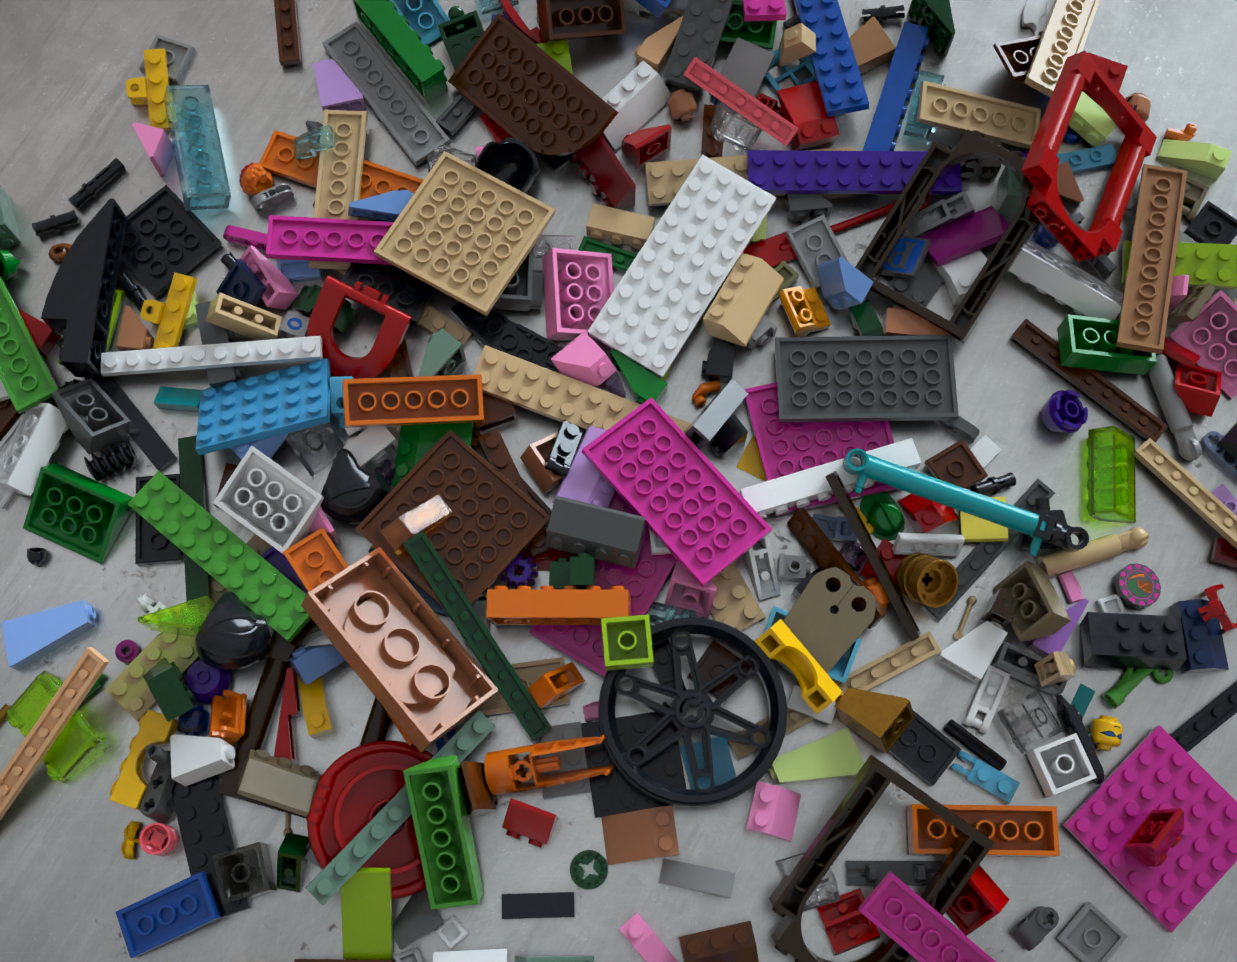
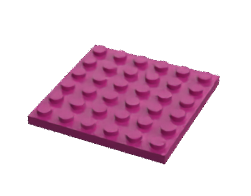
M777 382L744 389L748 393L744 400L766 481L843 459L852 449L858 448L866 452L894 443L888 421L778 422ZM876 481L874 485L862 489L861 494L854 493L855 488L848 494L851 499L896 490L897 488ZM833 494L831 498L825 501H818V499L810 501V504L804 508L810 509L837 503L838 500ZM793 506L782 514L775 513V516L796 512L800 508Z
M1160 725L1156 726L1063 824L1147 912L1170 933L1174 931L1237 861V801ZM1181 808L1184 811V830L1180 834L1181 839L1177 845L1169 848L1166 852L1167 858L1160 866L1146 867L1124 848L1125 844L1151 810Z

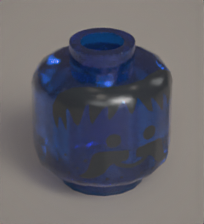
M193 704V709L178 716L177 731L179 733L189 736H200L208 732L210 714L204 709L203 705Z

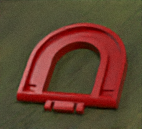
M328 275L311 313L307 337H322L323 359H328L330 375L333 377L374 378L383 373L394 361L412 317L387 305L389 296L384 294L381 300H379L381 292L367 285H364L361 291L363 283L356 281L353 288ZM346 297L385 316L372 349L363 357H351L344 354L334 341V325Z

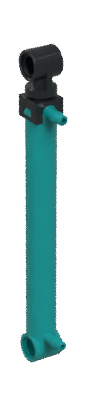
M852 449L843 459L844 470L852 475L858 474L854 493L861 494L866 480L869 478L1029 535L1028 538L1033 539L1030 546V556L1035 557L1041 543L1047 541L1062 547L1067 552L1081 550L1089 543V535L1082 527H1072L1056 521L1057 518L1043 513L1038 515L869 455L862 449ZM850 458H859L861 461V466H853L850 462ZM1071 534H1074L1078 537L1079 541L1077 545H1074L1071 542Z

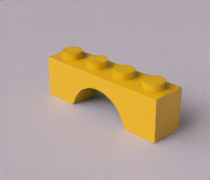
M781 619L755 640L769 659H775L784 663L794 673L801 687V697L816 714L834 702L842 693L840 688Z
M149 709L146 714L142 715L139 721L140 729L137 736H134L130 742L129 755L121 763V773L118 781H115L110 789L111 797L109 800L140 810L148 787L142 772L143 762L146 757L145 751L151 744H157L158 746L170 744V736L176 733L177 724L179 725L180 721L173 719L168 722L163 714Z

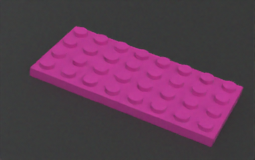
M649 398L582 449V454L638 516L646 517L645 524L702 588L772 531V528L652 398Z
M615 491L608 508L637 515ZM645 524L642 550L635 569L595 559L598 565V586L601 587V590H610L611 586H623L624 590H629L631 596V616L647 615L674 569L677 559L672 553L652 555L649 528ZM601 625L532 626L529 631L531 635L605 677L607 671H605Z

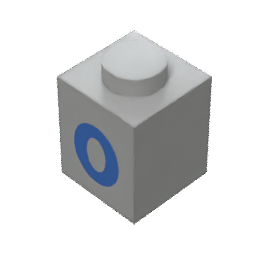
M288 310L279 330L284 338L307 337L310 318Z

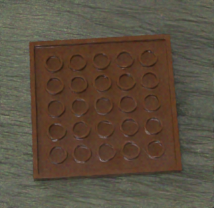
M449 429L355 530L376 549L381 547L398 569L443 607L402 545V543L419 532L424 531L473 606L549 523L550 515Z

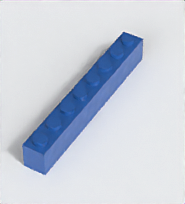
M904 22L863 151H894L896 142H893L894 136H899L902 124H898L900 118L904 119L908 108L904 104L905 101H910L913 89H910L911 83L915 84L919 72L915 71L916 66L921 67L924 54H921V51L927 48L930 37L926 35L929 28Z

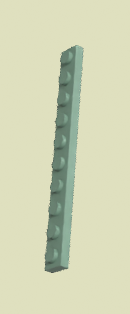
M480 710L476 711L431 759L457 755L458 763L460 764L496 726ZM406 784L305 887L322 906L412 814Z

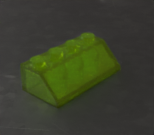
M1113 425L1088 430V515L1099 521L1136 523L1135 456L1133 455L1135 452V437Z

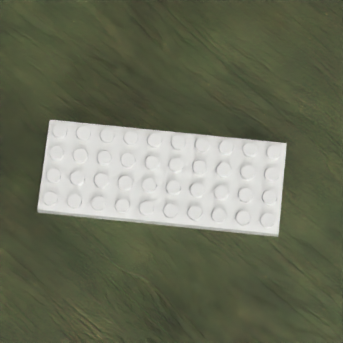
M702 154L589 328L588 334L663 379L739 257L774 205L776 197Z

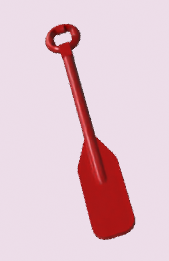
M930 194L925 200L926 203L922 204L919 211L930 205ZM896 201L830 227L835 234L889 214ZM786 232L748 245L743 252L763 259L772 268L778 266L783 261L787 263L797 259L785 236Z

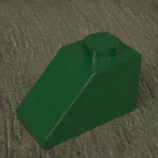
M292 833L286 834L278 850L276 888L300 893L308 860L304 857L310 850L309 837Z

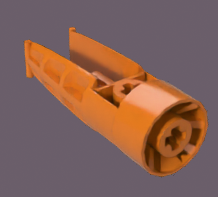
M602 734L601 737L557 740L487 752L484 761V771L488 788L491 794L496 796L565 784L601 774L607 776L613 770V765L571 770L543 776L542 772L560 770L562 768V761L559 755L539 758V755L601 744L606 738L605 734ZM530 752L528 755H524L519 759L518 754ZM533 776L534 782L522 784V782L528 781Z

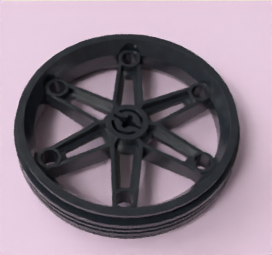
M688 617L672 619L651 626L652 647L671 639L675 689L627 675L628 669L607 671L600 691L598 709L601 735L605 734L606 737L603 740L606 751L620 774L637 790L654 800L683 808L710 807L730 801L749 790L764 776L773 764L782 746L787 725V702L779 673L771 659L768 658L754 640L728 624L706 618ZM683 637L687 640L688 644L685 647H679L675 644V639ZM691 637H703L721 642L737 651L744 658L702 685ZM680 656H687L695 689L683 691ZM750 663L753 666V672L745 673L741 669V664ZM756 673L762 681L768 699V730L721 707ZM732 675H735L738 680L712 702L706 693ZM623 680H629L632 682L633 687L629 691H624L620 688V683ZM640 688L674 698L671 708L669 709L638 694ZM617 693L664 716L627 751L621 742L616 726L615 705ZM685 702V704L683 705L682 711H681V713H680V707H681V705ZM701 705L696 712V717L693 714L686 717L689 710L688 707L694 709ZM705 711V717L699 722V720L702 718L703 712ZM714 715L746 729L745 736L712 726L711 723L713 722ZM672 721L679 730L652 749H649L646 744ZM702 732L705 768L698 769L690 734ZM754 733H762L765 736V742L757 744L753 740ZM710 734L760 750L755 760L741 774L724 784L714 786ZM683 738L695 790L666 785L652 778L639 767ZM639 750L643 753L644 758L640 762H634L630 758L631 752ZM700 777L709 779L710 787L708 789H701L698 786L697 780Z

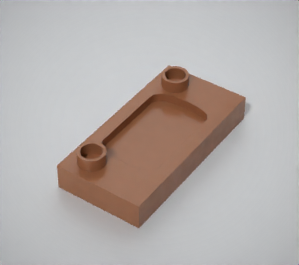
M381 547L308 592L301 604L303 609L421 753L489 702L499 691Z

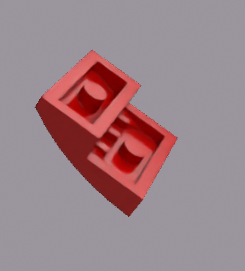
M860 888L816 905V910L835 956L880 938L876 925L858 910L859 906L865 901Z

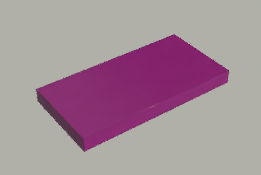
M990 206L917 238L930 240L931 245L927 256L939 267L1000 241L1010 224Z

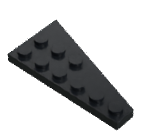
M460 301L450 308L451 313L472 333L474 338L483 347L485 345L559 373L551 358L561 351L563 347L549 342L547 338L521 324L512 322L508 317L502 314L499 315L492 310L486 316Z

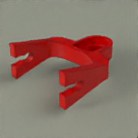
M1223 584L1204 589L1202 593L1208 597L1210 602L1209 605L1200 607L1198 610L1200 614L1208 612L1206 615L1201 616L1204 622L1216 617L1223 627L1222 633L1225 634L1233 629H1237V623H1233L1230 620L1218 596L1217 591L1224 588Z

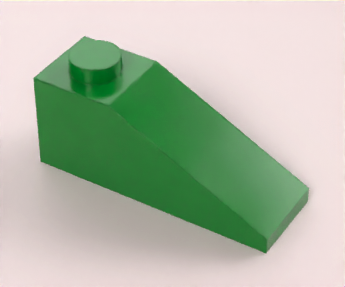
M612 349L610 351V359L633 399L636 400L635 402L643 404L649 398H652L658 404L667 391L668 383L617 350Z

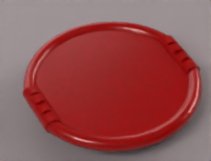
M392 740L375 741L351 749L327 768L320 777L306 819L311 849L322 869L406 784L403 771L430 760L433 757L431 753L426 750L421 753L415 745L409 747L406 742ZM412 814L361 866L368 868H391V900L412 895L426 888Z

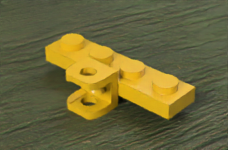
M165 48L143 50L146 79L145 77L128 79L126 81L127 96L133 105H148L150 126L164 129V131H172L173 125Z
M174 272L166 303L151 299L143 302L140 317L159 325L152 349L179 346L197 278ZM149 307H152L149 315L147 310Z

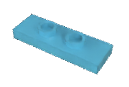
M1112 143L1057 154V157L1060 159L1058 165L1068 161L1072 173L1076 174L1114 166L1117 155Z

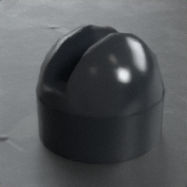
M39 547L27 549L28 561L32 565H34L35 561H37V565L42 564L46 559V549Z

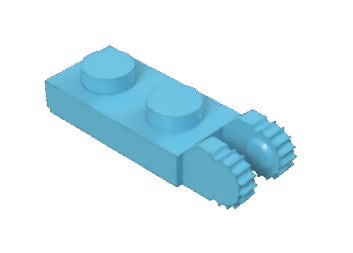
M960 751L958 757L973 766L969 772L961 765L953 763L951 769L965 777V780L1002 802L1010 804L1020 782L982 760Z

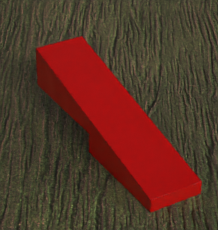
M287 668L274 757H284L296 764L292 718L301 717L299 686L296 671L294 668Z

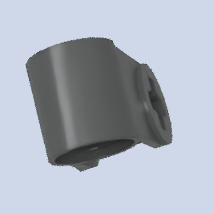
M1038 906L1024 919L1019 921L1012 928L1011 932L1030 951L1039 945L1044 937L1057 926L1059 922L1058 913L1053 908ZM1042 913L1048 914L1046 917L1048 922H1042L1044 918L1041 915Z

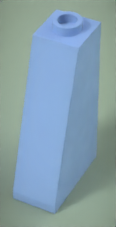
M81 600L1 622L8 666L15 670L23 669L95 627L96 611L93 605Z

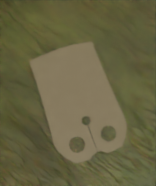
M837 567L829 568L818 572L812 577L783 622L828 674L873 621L876 599L864 586L853 585L850 575ZM831 577L837 578L841 583L840 589L836 592H830L826 588V581ZM856 597H862L866 601V608L861 612L854 611L851 606L852 600ZM833 605H838L839 611L836 614L830 612V608ZM776 660L784 669L794 675L784 663Z

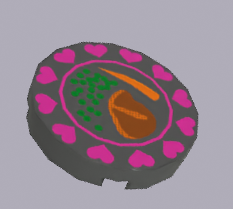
M1139 563L1129 564L1116 575L1115 588L1117 594L1126 601L1125 603L1128 606L1142 609L1149 607L1158 600L1161 592L1159 578L1147 566Z

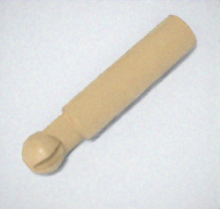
M1133 527L1124 533L1110 534L1090 540L1086 547L1076 552H1067L1061 549L1039 556L1037 559L1038 566L1044 568L1048 577H1052L1119 556L1122 552L1134 548L1141 549L1149 542V534L1144 528Z

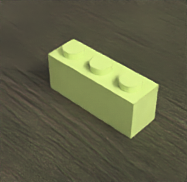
M1082 91L1069 126L1089 144L1097 147L1107 139L1117 125L1096 102Z

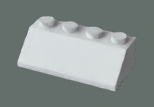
M644 61L602 98L619 112L601 134L615 153L622 147V140L626 135L635 133L645 126L668 104L667 101L670 99L671 93L659 73Z
M39 403L25 412L0 460L1 487L22 495H32L41 467L50 465L49 459L51 455L57 451L62 434L69 428L60 409L49 403Z

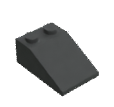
M92 378L52 392V396L75 439L89 455L128 439L131 420Z

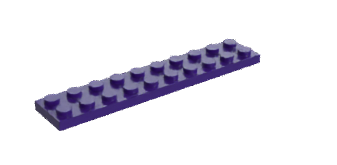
M747 150V181L769 194H901L928 151ZM961 164L953 166L940 180L938 179L929 194L956 195L962 192Z

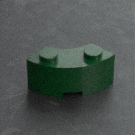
M304 285L291 307L302 316L310 318L322 287L318 285L313 287ZM346 299L334 325L333 332L345 333L357 313L351 307L352 304Z

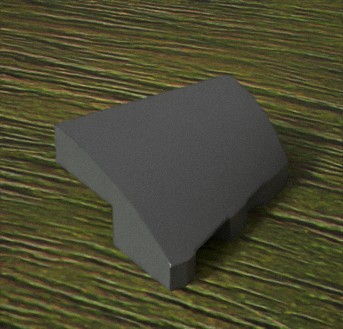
M426 888L412 894L392 924L393 937L399 949H404L444 924L437 910H431Z

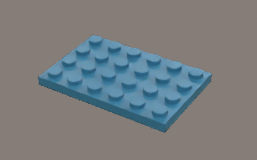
M328 359L314 360L309 363L294 365L290 368L271 371L263 375L251 376L238 382H229L224 386L209 387L201 390L195 447L198 455L329 423L330 363Z

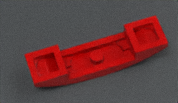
M498 0L502 14L508 22L535 44L548 42H541L540 30L537 26L529 30L510 4L512 0Z

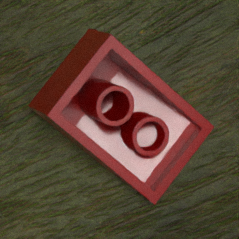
M816 81L777 90L784 118L799 128V131L791 141L793 151L831 143L840 135L835 116L827 117Z
M1181 808L1151 810L1125 844L1124 848L1146 867L1160 866L1167 858L1166 852L1169 848L1177 845L1181 839L1180 834L1184 830V811Z

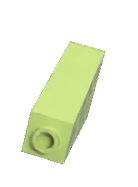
M846 728L776 757L768 769V774L772 781L776 780L777 785L855 777L864 765V762L849 729Z

